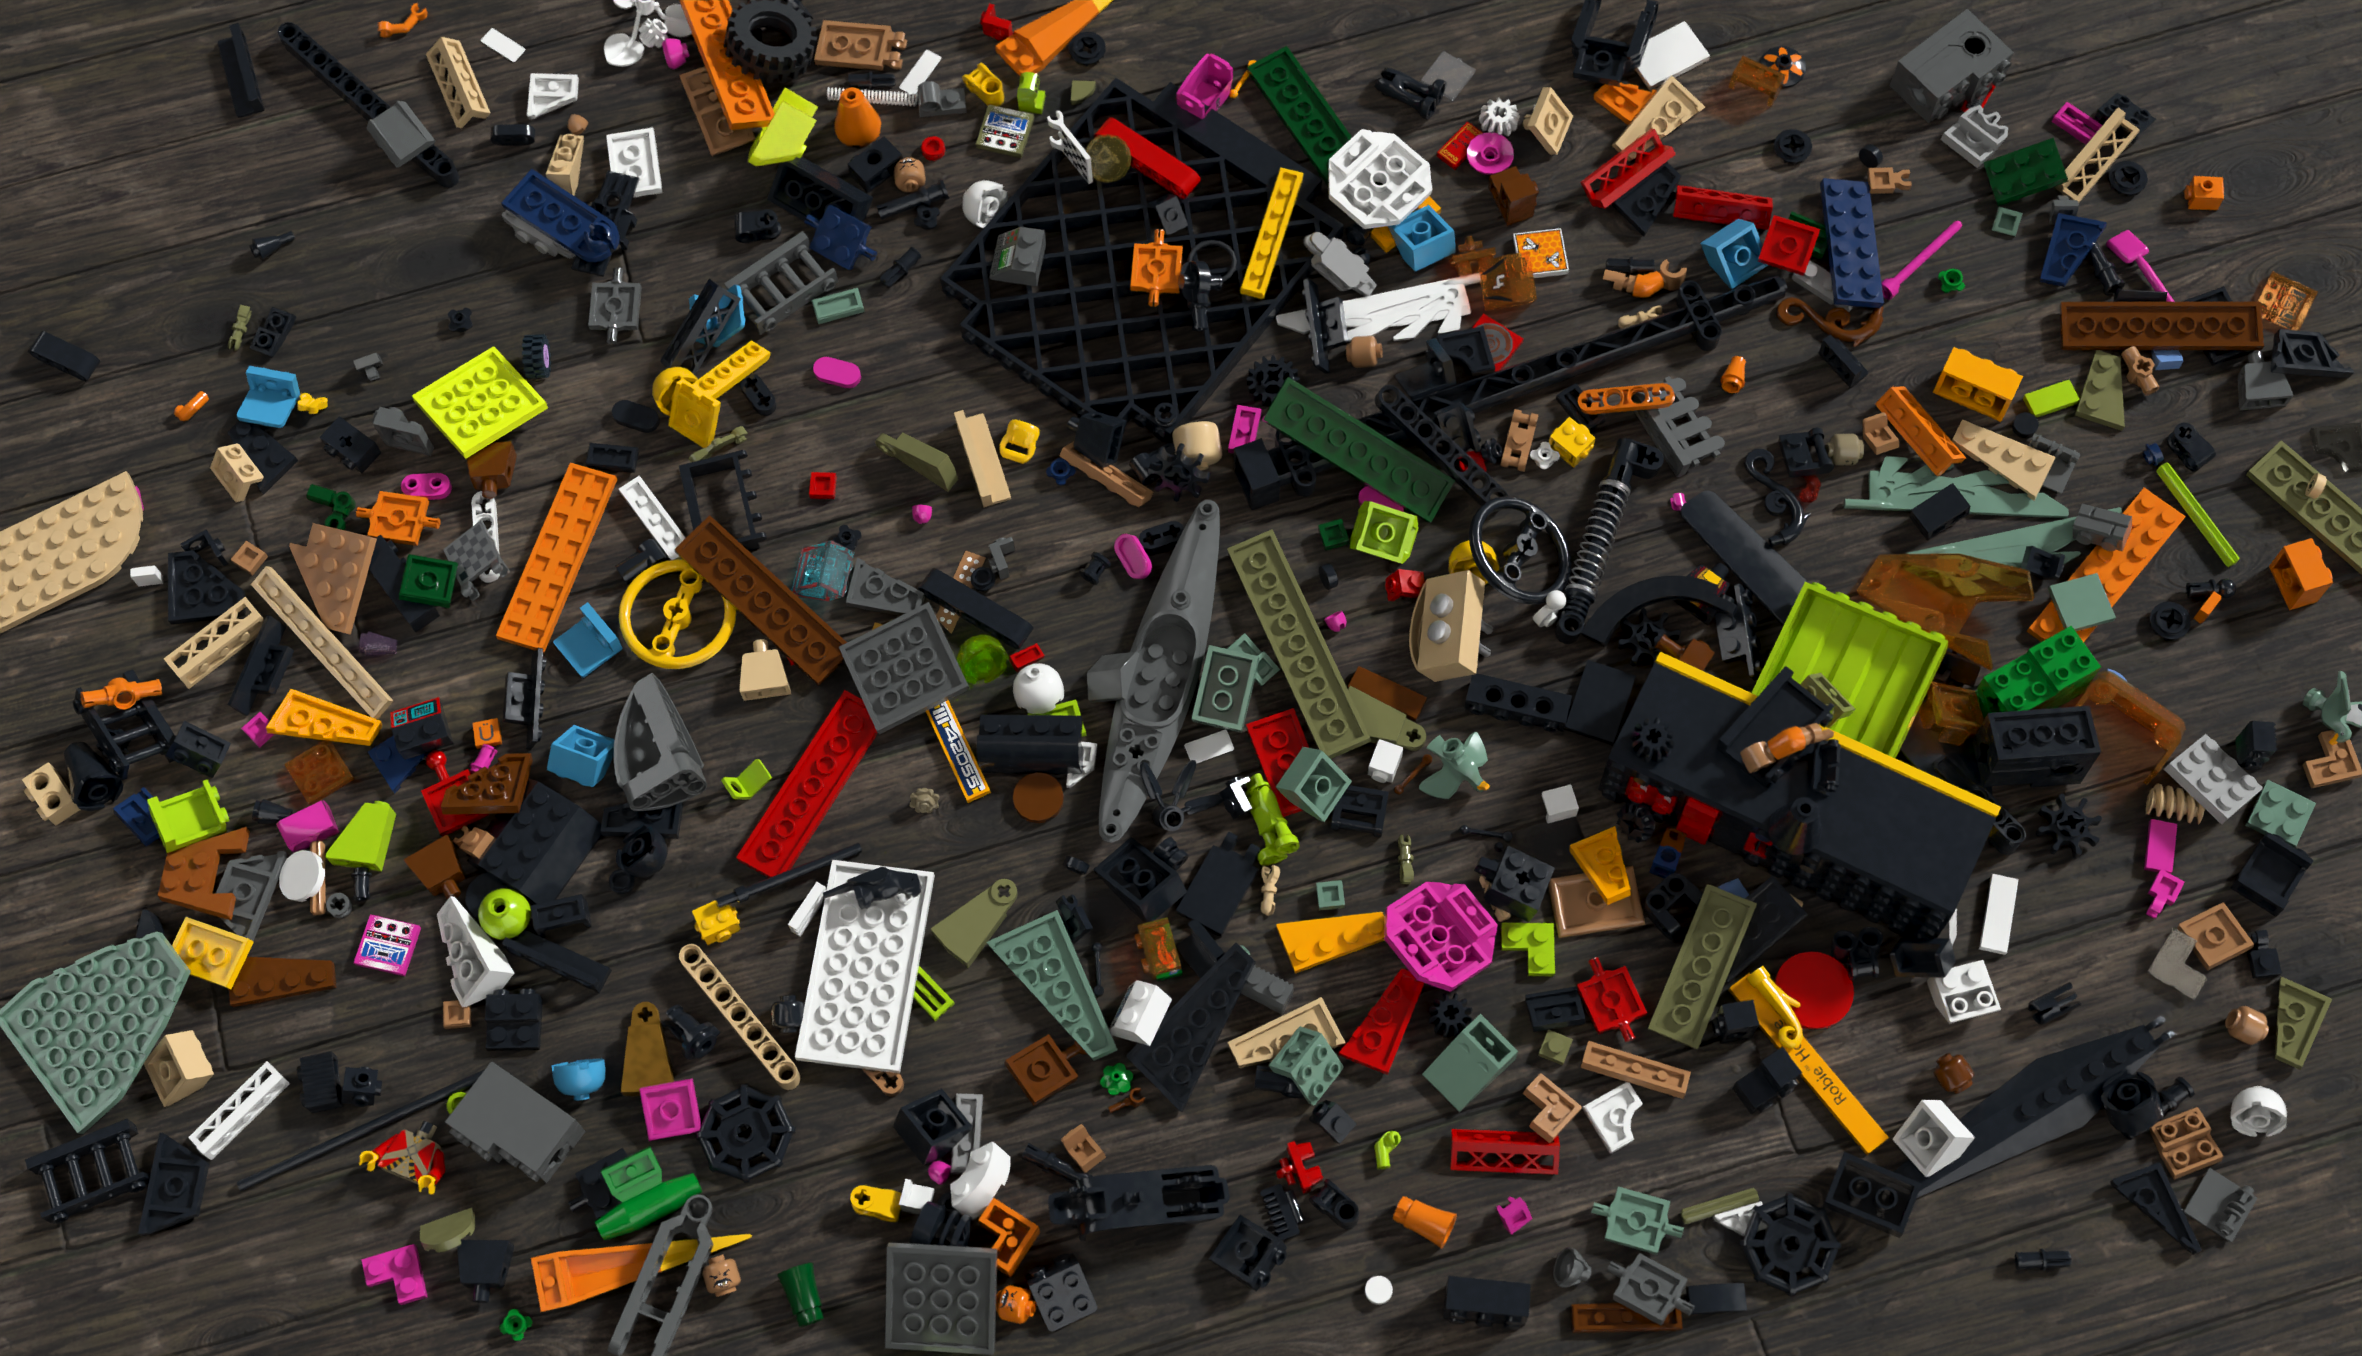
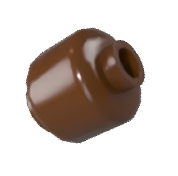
M1947 1053L1936 1060L1938 1066L1934 1069V1076L1945 1091L1958 1094L1973 1084L1974 1071L1962 1055L1951 1056L1950 1053Z

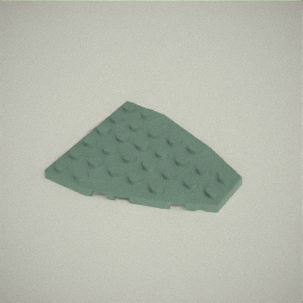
M160 932L147 934L140 939L127 940V943L104 947L76 960L75 964L54 970L53 974L43 979L37 978L31 981L0 1009V1027L79 1134H84L124 1097L166 1028L190 975V969L166 937Z

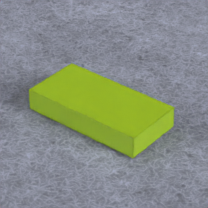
M2070 380L2027 393L2023 397L2029 412L2036 418L2076 405L2080 401Z

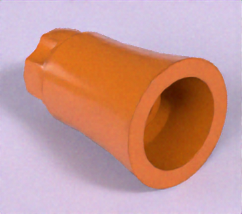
M1404 1196L1399 1201L1393 1215L1394 1221L1404 1224L1405 1228L1430 1240L1441 1249L1446 1244L1457 1218L1455 1213L1443 1211Z

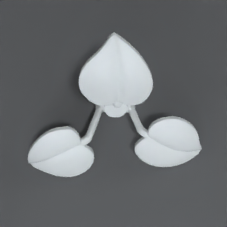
M613 0L622 9H629L635 5L637 15L632 37L630 38L623 33L611 35L605 42L604 53L607 62L614 66H630L638 62L644 52L642 43L635 41L641 14H651L654 9H656L661 19L666 20L664 24L667 27L668 33L676 37L691 35L692 32L681 5L674 4L666 8V15H664L659 7V3L654 0Z

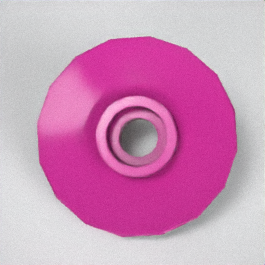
M1483 133L1471 140L1467 148V159L1476 171L1485 175H1492L1510 167L1514 159V149L1511 142L1504 136L1497 133ZM1491 156L1494 159H1487L1486 157Z

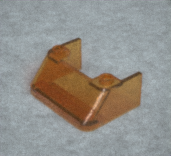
M2102 671L2096 675L2074 707L2082 706L2087 698L2099 705L2110 703L2154 733L2156 744L2165 751L2143 781V783L2148 785L2160 772L2179 745L2186 730L2185 723L2179 716L2115 673Z

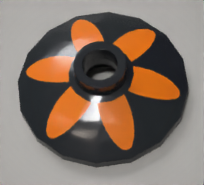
M1778 46L1769 49L1763 54L1759 70L1762 77L1769 84L1788 88L1798 84L1803 79L1806 73V62L1797 50Z

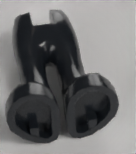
M1385 67L1381 72L1383 78H1378L1374 87L1383 95L1392 97L1416 109L1421 117L1430 119L1435 112L1436 105L1438 106L1443 98L1447 81L1436 79L1432 85H1427L1401 71ZM1405 89L1410 90V91H1412V92H1414V93H1416V94H1418V95H1420V96H1422V97H1419V96H1416V95H1414V94H1411V93H1409L1408 91H1406Z

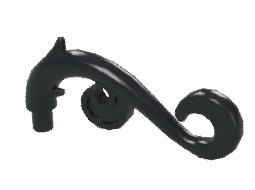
M1765 449L1752 450L1745 458L1744 466L1746 470L1757 481L1773 490L1765 498L1764 507L1766 511L1774 516L1783 514L1786 504H1779L1778 501L1780 500L1787 503L1792 513L1790 525L1788 526L1785 523L1783 530L1779 531L1777 535L1768 538L1771 547L1779 544L1786 545L1800 535L1811 513L1804 514L1800 501L1789 489L1755 470L1753 462L1761 460L1766 465L1763 473L1769 474L1774 467L1775 459L1773 455Z

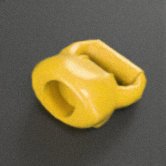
M1011 420L1007 427V433L1000 443V454L1002 457L1022 464L1027 463L1034 455L1036 442L1040 434L1039 428L1020 420ZM1008 443L1027 448L1028 454L1025 455L1005 447Z

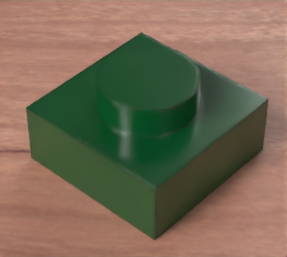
M1342 519L1318 525V531L1325 551L1349 544V538Z

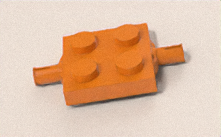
M1159 229L1154 231V242L1148 244L1134 243L1131 291L1150 293L1148 304L1152 307L1153 299L1154 307L1159 305V293H1179L1178 279L1181 271L1183 249L1182 246L1164 243L1165 231L1160 229V238Z
M379 491L377 502L372 509L358 507L356 511L357 518L370 519L367 536L376 538L382 535L386 542L391 539L393 543L418 546L424 527L436 529L440 527V518L426 516L429 500L426 497Z

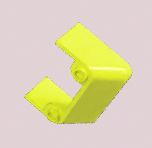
M784 88L773 107L774 117L768 127L761 128L750 148L748 162L754 166H763L793 161L795 157L800 159L807 147L804 145V142L817 121L812 117L818 106Z

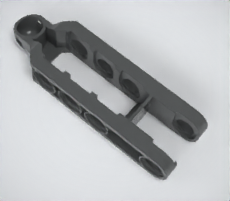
M693 1195L686 1201L679 1216L661 1223L612 1336L608 1352L622 1356L638 1318L642 1314L662 1322L654 1342L655 1348L652 1356H667L700 1279L702 1269L705 1267L714 1246L706 1227L713 1208L710 1200L704 1195ZM683 1232L697 1238L699 1245L692 1261H689L687 1265L688 1271L682 1285L677 1288V1297L670 1312H665L647 1305L645 1302L674 1235Z

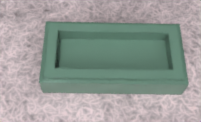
M858 288L812 300L818 324L865 312Z

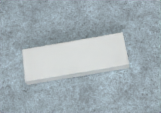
M1996 874L1991 875L1979 946L1980 950L2003 955L2007 953L2019 879Z

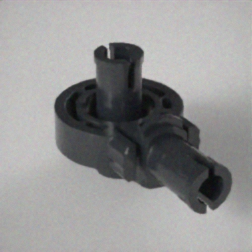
M1204 261L1186 262L1181 267L1178 285L1182 290L1183 297L1187 300L1186 307L1192 310V330L1206 331L1208 330L1206 309L1211 305L1209 293L1210 290L1219 291L1221 289L1222 277L1220 275H1211L1209 266Z

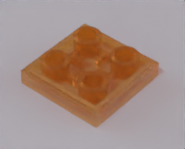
M323 740L284 764L310 806L355 779L331 741Z

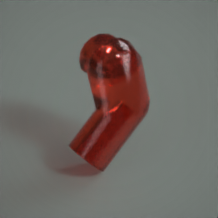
M1817 475L1802 476L1807 483V487L1801 490L1802 493L1799 494V498L1802 502L1812 503L1818 497L1821 482Z

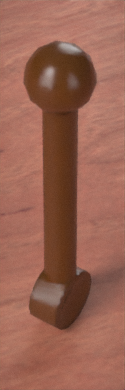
M1425 754L1422 757V762L1400 785L1394 787L1396 794H1402L1404 787L1425 765L1432 763L1431 755Z

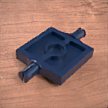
M828 205L821 220L816 219L810 214L807 215L806 219L808 220H805L804 223L816 229L814 238L809 246L810 249L848 270L853 269L856 260L861 255L872 261L876 258L873 255H877V252L866 246L871 226L833 205Z

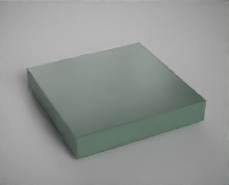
M2097 573L2051 585L2048 588L2064 629L2072 626L2075 631L2112 622L2116 618Z

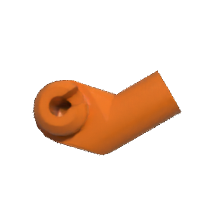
M200 391L185 406H177L174 410V415L181 421L189 420L209 400L208 395Z

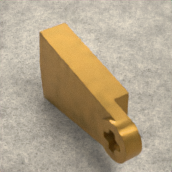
M650 1002L639 1003L632 1012L631 1026L628 1027L621 1093L624 1096H640L639 1089L641 1087L674 1082L660 1014L656 1006ZM646 1009L650 1014H653V1016L648 1017V1022H644L642 1018H639V1015L644 1014Z

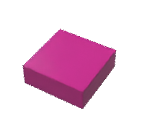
M261 712L241 728L259 748L275 735L267 733L266 726L270 721Z

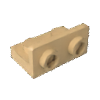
M240 444L217 448L210 469L235 502L244 501L250 484L261 482L264 476Z

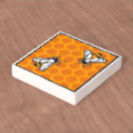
M1561 228L1516 233L1513 235L1521 280L1568 274L1569 269Z

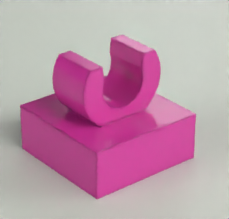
M1509 1197L1508 1201L1510 1204L1504 1209L1500 1205L1497 1206L1504 1227L1511 1235L1532 1220L1526 1203L1520 1197L1516 1200Z

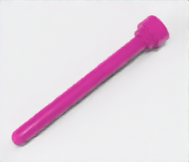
M1954 221L1894 278L1884 279L1881 282L1883 297L1891 300L1897 295L1900 284L1962 228V223Z

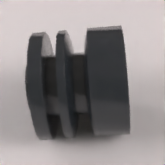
M928 1201L920 1212L909 1244L967 1247L972 1217L964 1214L959 1221L960 1213L954 1210L948 1220H945L946 1208Z

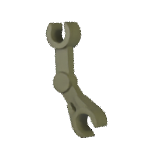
M739 426L730 435L714 439L711 445L693 453L688 459L690 462L710 458L715 451L720 450L725 445L733 442L736 444L743 443L747 440L745 435L748 433L743 426Z

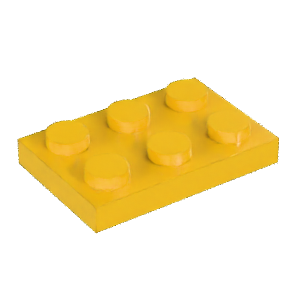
M185 917L172 947L190 969V975L232 989L254 942L248 938Z

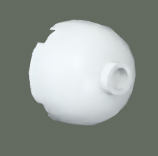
M986 180L972 184L963 195V212L965 217L975 226L984 229L1008 201L1007 191L1002 188L1004 186Z
M1042 663L1031 664L1024 667L1017 674L1013 684V694L1016 704L1020 709L1021 707L1027 709V712L1031 714H1043L1056 708L1055 704L1059 700H1063L1064 686L1058 672L1052 667Z
M2261 1086L2250 1087L2240 1091L2232 1102L2230 1113L2232 1126L2242 1134L2257 1137L2256 1132H2266L2267 1137L2280 1133L2286 1127V1106L2279 1094L2273 1090Z

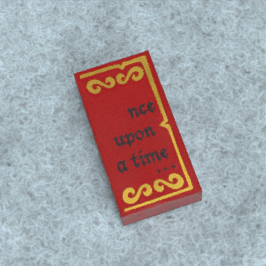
M1467 122L1437 152V157L1455 170L1467 158V148L1471 140L1483 133Z

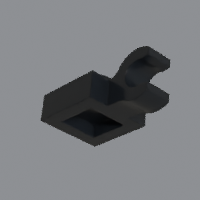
M1073 894L1068 898L1062 895L1056 900V904L1064 916L1062 921L1071 942L1079 941L1093 929L1083 907H1077L1078 902Z
M2267 930L2255 931V934H2251L2254 951L2247 953L2253 979L2281 975L2282 971L2277 949L2268 948L2269 937Z

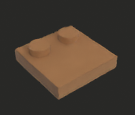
M2224 902L2180 923L2177 927L2207 971L2252 949L2254 946L2252 940Z

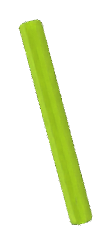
M2164 463L2156 470L2157 474L2225 565L2230 567L2239 561V556L2171 465Z

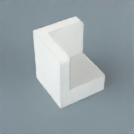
M1572 785L1542 792V798L1547 810V823L1577 816L1579 807Z
M905 1179L899 1203L902 1211L920 1215L925 1203L928 1201L932 1202L935 1190L934 1188L913 1184L911 1180Z

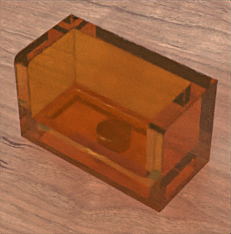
M1742 56L1732 73L1729 88L1734 89L1737 82L1743 83L1769 95L1767 105L1772 107L1782 89L1785 74Z

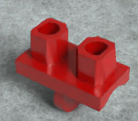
M1295 1141L1287 1143V1151L1292 1165H1289L1287 1158L1280 1159L1282 1169L1276 1172L1277 1178L1286 1177L1288 1185H1293L1296 1183L1293 1174L1296 1173L1303 1194L1311 1192L1312 1186L1323 1181L1319 1165L1305 1170L1303 1161L1315 1157L1311 1143L1307 1142L1296 1145Z

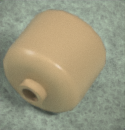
M1209 421L1187 423L1173 431L1172 437L1175 451H1177L1179 444L1183 443L1185 445L1183 452L1187 457L1195 458L1199 453L1204 455L1201 464L1196 466L1200 471L1208 469L1209 465L1217 463L1222 458L1219 430L1215 423Z

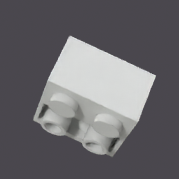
M1983 960L1953 967L1945 978L1929 977L1927 980L1934 1004L1949 1024L2001 1010Z

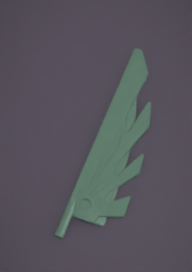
M1886 456L1880 471H1869V500L1844 499L1845 509L1911 511L1917 505L1954 483L1971 506L1969 514L2068 518L2069 516L2068 508L2045 493H2038L2035 501L2027 496V493L2009 494L1989 487L2008 484L2009 481L2000 474L1996 475L1987 470L1956 478L1935 476L1927 465L1913 473L1897 472L1907 462L1908 459L1905 457ZM1952 464L1947 470L1953 468L1954 464Z
M2120 507L2109 509L2110 511L2123 514ZM2076 517L1906 553V559L1908 562L1933 557L1944 587L1954 585L1964 599L1985 594L1986 590L1974 583V580L1987 578L2008 587L2027 582L2030 579L2029 576L2007 572L2021 567L2026 546H2034L2051 554L2061 553L2065 555L2064 565L2079 557L2081 554L2079 551L2055 552L2076 540L2073 539V524Z

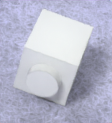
M1379 739L1369 764L1368 775L1372 776L1375 781L1392 783L1402 758L1403 747Z

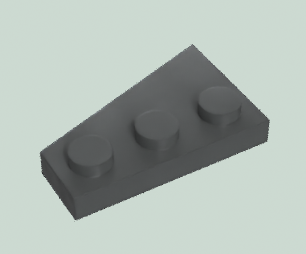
M857 558L846 599L848 607L902 616L923 605L925 599L923 592L899 579L896 580L886 575L884 571L878 568L875 569L867 565L865 561Z

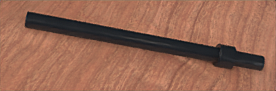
M856 843L745 887L743 885L733 889L734 892L715 899L716 905L720 909L735 902L739 904L749 900L750 896L831 865L832 860L841 861L862 852L861 845Z

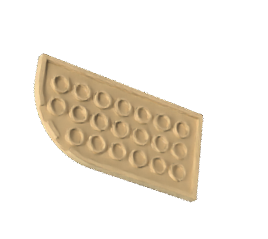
M127 471L0 531V634L103 584L122 569L121 565L129 554H133L140 539L138 535L141 522H143L141 500Z

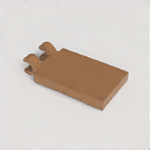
M823 20L814 61L816 65L883 71L884 65H887L893 69H901L903 60L900 59L901 54L899 52H891L892 46L901 50L906 49L907 40L904 39L905 33L892 32L891 26Z

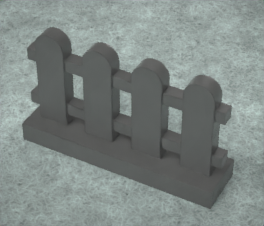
M1668 376L1664 378L1663 382L1672 387L1676 403L1666 408L1636 410L1634 413L1678 478L1686 474L1690 465L1693 468L1698 466L1699 460L1710 455L1713 458L1719 457L1725 441L1720 436L1710 438L1707 431H1709L1712 425L1711 420L1706 416L1697 418L1694 414L1699 406V402L1694 397L1684 398L1681 394L1686 387V382L1682 378L1671 379ZM1665 390L1661 391L1659 396H1653L1652 391H1649L1650 402H1653L1652 397H1660L1661 401H1664L1665 397L1669 396ZM1636 392L1632 396V401L1636 404L1642 403L1645 400V394L1642 392ZM1685 416L1690 421L1678 427L1673 422ZM1699 435L1702 441L1689 446L1686 441Z

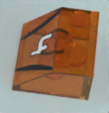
M1530 252L1509 254L1478 262L1485 311L1533 304L1537 300Z

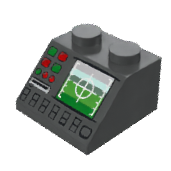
M1019 227L999 235L989 277L990 280L1037 286L1046 247L1044 230Z

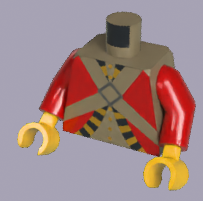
M422 1121L416 1134L403 1129L400 1134H395L372 1151L362 1152L359 1160V1165L369 1162L367 1165L368 1171L374 1170L376 1162L385 1172L417 1184L419 1192L423 1188H427L429 1194L435 1193V1185L446 1171L442 1147L431 1140L437 1127L426 1121Z

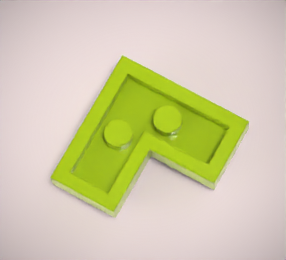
M1501 923V951H1527L1528 976H1554V923Z

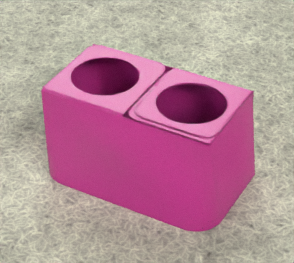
M319 801L277 822L276 825L286 845L293 853L309 848L310 843L313 841H323L339 833L330 807L325 801L326 809L322 801Z

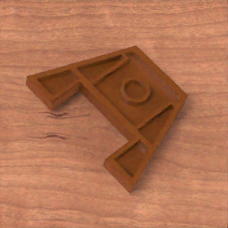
M248 828L237 829L167 853L158 892L160 900L232 920L236 901L234 894L212 893L221 854L246 853L250 834Z

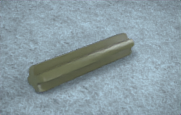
M1755 1188L1747 1189L1681 1210V1217L1685 1224H1689L1719 1213L1757 1203L1759 1196Z

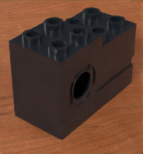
M2090 706L1987 713L1972 740L1983 787L2030 784V788L2081 784L2101 753Z

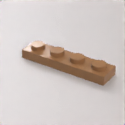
M1074 441L1062 448L1060 457L1067 460L1071 466L1085 472L1091 479L1105 485L1109 491L1125 498L1129 504L1140 507L1151 499L1153 491L1113 465L1105 468L1099 467L1074 448Z
M1591 1041L1587 1043L1581 1064L1583 1069L1684 1099L1691 1072Z

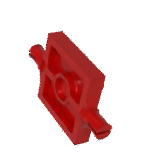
M1599 957L1589 960L1588 962L1595 975L1590 980L1577 984V989L1597 1034L1611 1029H1620L1625 1043L1634 1040L1635 1036L1629 1024L1633 1020L1646 1016L1647 1011L1626 966L1604 971Z

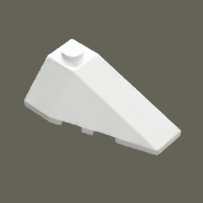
M450 896L437 913L442 942L447 943L449 951L446 961L447 966H452L454 978L451 979L452 989L461 1006L467 1007L485 999L486 995H493L494 990L503 989L514 972L502 951L455 897Z

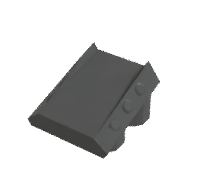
M397 101L395 105L373 120L369 119L366 127L378 147L383 149L389 160L397 168L435 143L431 134L406 102Z

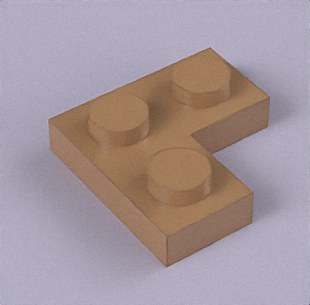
M2325 731L2318 735L2326 757L2306 761L2303 764L2311 789L2362 776V769L2350 739L2332 746L2329 744V741L2335 736L2334 731Z
M1541 1073L1523 1093L1542 1109L1529 1127L1548 1143H1551L1582 1108L1581 1105Z

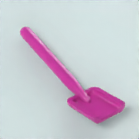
M2126 230L2106 242V246L2124 263H2131L2136 260L2140 270L2155 291L2167 292L2166 302H2175L2150 265L2142 257L2148 254V247L2134 234Z

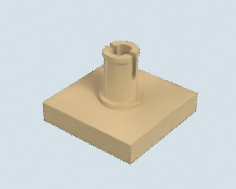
M1545 87L1541 91L1532 115H1525L1523 127L1526 130H1531L1550 155H1555L1560 150L1573 115L1553 89Z

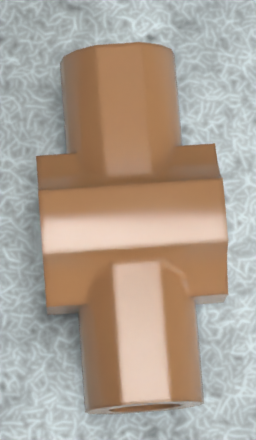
M2135 346L2122 352L2121 356L2129 367V372L2126 376L2129 383L2140 386L2145 396L2155 393L2160 387L2152 375V369L2155 366L2152 359L2141 356Z

